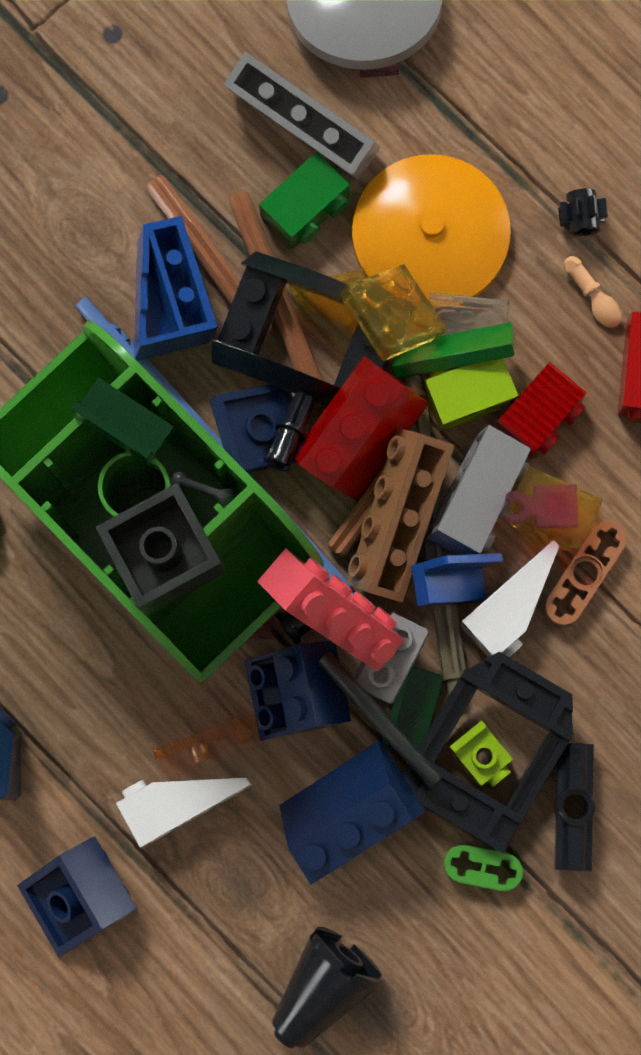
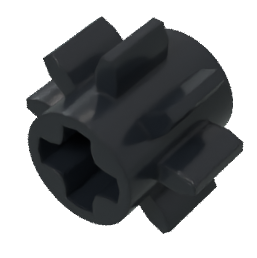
M590 188L568 192L566 194L567 202H560V207L558 208L560 227L570 226V234L573 236H588L599 232L600 223H605L608 217L606 198L597 199L596 191Z

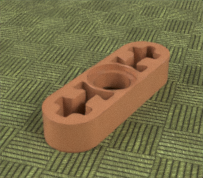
M603 521L591 530L546 598L543 607L544 614L553 625L560 627L568 626L580 617L626 546L627 537L624 529L618 523ZM608 531H611L615 534L612 541L617 544V547L609 546L603 552L600 559L607 561V564L604 566L598 558L585 554L584 551L588 548L593 554L601 543L597 533L605 535ZM579 563L591 564L596 570L594 583L590 585L578 583L573 574L575 566ZM566 581L574 591L584 593L586 596L582 600L576 594L569 604V608L573 611L572 616L565 613L560 618L554 614L557 607L552 602L554 599L562 601L570 590L562 587Z

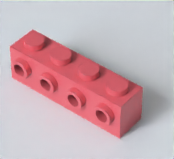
M285 548L257 582L285 611L378 672L386 662L391 660L396 650L405 641L393 629L397 621L379 606L374 611L376 607L358 591L351 595L353 590L336 575L333 574L329 579L330 574L312 558L305 562Z

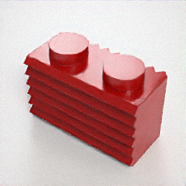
M549 362L499 418L495 428L531 448L527 456L528 458L532 459L538 451L545 455L560 438L555 431L565 421L571 426L585 410L586 407L581 402L587 392Z

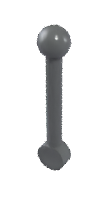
M175 472L171 477L173 485L178 483L180 488L187 487L215 497L220 505H228L235 498L233 489L219 490L188 479L187 475L183 472Z

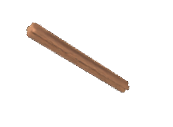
M241 191L230 196L229 204L249 255L257 251L274 257L249 193ZM285 287L273 317L295 370L322 380ZM315 402L312 412L320 411L326 408V406Z

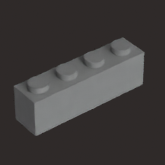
M246 51L223 84L231 92L357 180L360 179L381 148L374 140Z

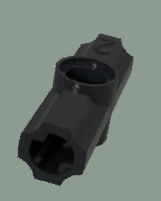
M568 743L556 762V798L553 804L555 814V870L592 871V822L596 808L593 799L594 744ZM572 794L577 795L584 802V812L577 819L570 818L564 811V801Z

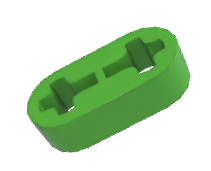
M457 845L452 847L444 857L446 874L452 880L459 883L499 891H509L516 888L523 877V868L520 861L508 853L502 854L493 850L468 845ZM461 851H465L468 853V860L481 863L480 870L467 869L464 872V876L457 875V868L451 866L452 857L459 858ZM502 860H508V867L515 870V875L513 878H506L505 884H499L497 875L485 872L486 864L500 866Z

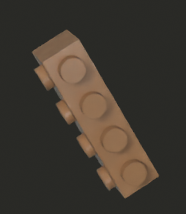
M397 427L396 434L392 437L387 447L388 458L383 473L375 483V498L370 513L362 523V537L357 553L353 555L349 563L348 584L368 593L403 603L412 576L411 566L416 564L455 445Z

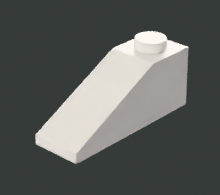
M555 540L548 544L461 622L460 627L487 657L497 652L510 657L524 645L518 638L528 628L558 551L559 545Z
M248 778L152 782L147 786L144 780H141L123 790L124 799L117 802L116 805L139 847L142 848L252 785Z

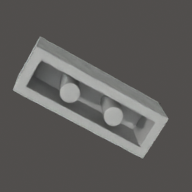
M491 425L477 433L426 538L456 555L486 554L496 537V533L492 529L497 518L501 520L512 504L513 498L509 497V493L513 485H518L528 471L529 463L525 462L531 448Z

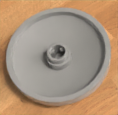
M287 0V11L296 36L314 55L340 67L366 70L396 64L420 50L437 28L442 13L443 0Z

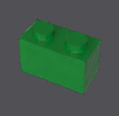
M315 152L259 203L260 217L292 249L300 242L305 245L319 233L321 229L319 225L329 216L332 218L337 217L348 206L350 184L318 152Z

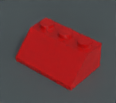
M363 356L308 432L305 440L298 446L294 458L302 468L331 488L359 501L386 464L388 458L387 447L392 437L395 436L397 427L410 431L429 405V402Z

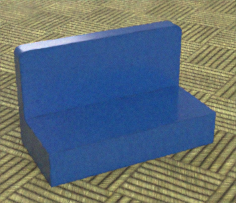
M502 553L446 555L412 565L411 569L418 607L485 601L487 594L482 568L503 562Z

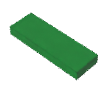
M509 322L396 344L392 364L395 377H407L515 356L513 324Z

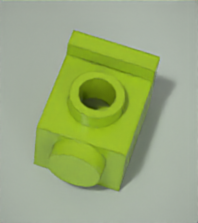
M482 720L447 748L479 787L486 782L491 787H494L511 773L506 765L513 758L489 731ZM484 748L490 751L492 758L488 764L484 765L477 761L476 754L479 749Z

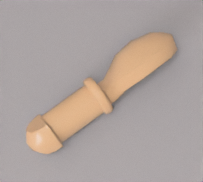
M575 256L566 258L564 269L581 288L583 296L589 295L591 297L592 313L596 320L605 327L613 328L618 326L622 321V311L618 303L611 296L604 294L598 289L600 283L595 282L581 264L582 261Z

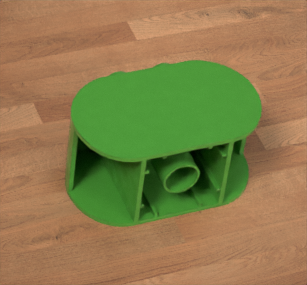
M88 320L81 326L83 332L0 408V478L201 685L281 608L257 581L284 549H288L305 562L312 558L322 567L324 562L312 543L272 497L128 351L100 326ZM98 377L174 426L173 432L150 466L73 416L70 407L75 401L81 403ZM175 472H183L187 475L188 479L219 490L233 489L235 498L228 505H220L215 497L187 487L181 488L226 573L145 616L134 602L95 527L172 486L171 477Z

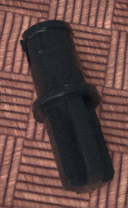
M297 392L291 400L283 421L276 423L275 430L277 433L264 460L273 469L279 471L289 470L299 443L304 441L307 435L304 428L315 405V399L304 392Z

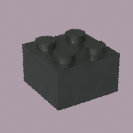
M178 483L95 527L134 602L145 616L226 573Z

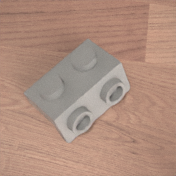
M393 612L391 617L397 621L393 629L405 641L396 650L391 660L386 662L378 672L361 661L354 677L372 699L376 700L378 698L388 704L394 702L429 635L426 628Z

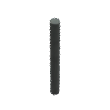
M328 652L318 661V664L426 785L429 788L433 787L442 776L333 654Z

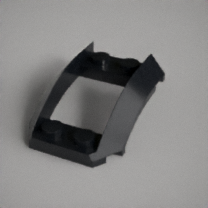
M257 251L241 263L246 268L218 340L211 339L213 364L231 369L294 394L304 392L312 396L316 403L326 407L363 356L386 371L402 326L379 297L329 276ZM286 284L362 312L334 385L258 356Z
M497 652L463 671L418 748L420 753L438 771L442 778L433 787L429 788L409 765L403 776L423 808L482 842L483 846L504 854L518 826L523 821L541 787L574 735L572 725V694L503 653ZM477 690L548 731L505 805L434 764Z

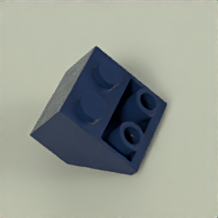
M332 641L301 643L245 660L260 741L323 729L351 721L346 694L318 664V661L328 652H331L339 661L335 643Z

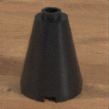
M317 927L310 935L272 1019V1024L276 1029L274 1031L275 1037L289 1048H294L295 1046L305 1048L374 992L382 983V980L379 979L382 976L381 971L375 963L355 944L349 949L338 943L342 935L326 927Z

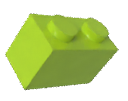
M504 359L465 365L456 369L449 368L429 373L430 378L425 380L423 388L426 391L427 400L441 433L508 408L519 397Z

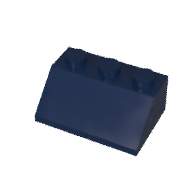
M381 740L279 805L288 849L310 885L426 812Z

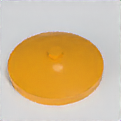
M435 154L405 158L393 163L377 174L360 196L355 208L352 224L354 254L365 278L387 299L406 308L420 311L452 309L470 302L483 293L492 284L503 267L511 234L506 204L491 180L480 170L462 160Z

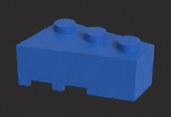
M182 216L143 224L137 241L134 358L137 361L208 344L218 328Z

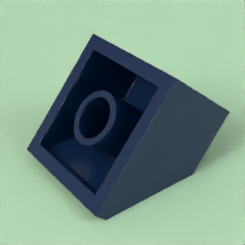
M95 836L57 856L17 885L58 958L137 909L128 889L121 882L109 861L107 853L102 849Z

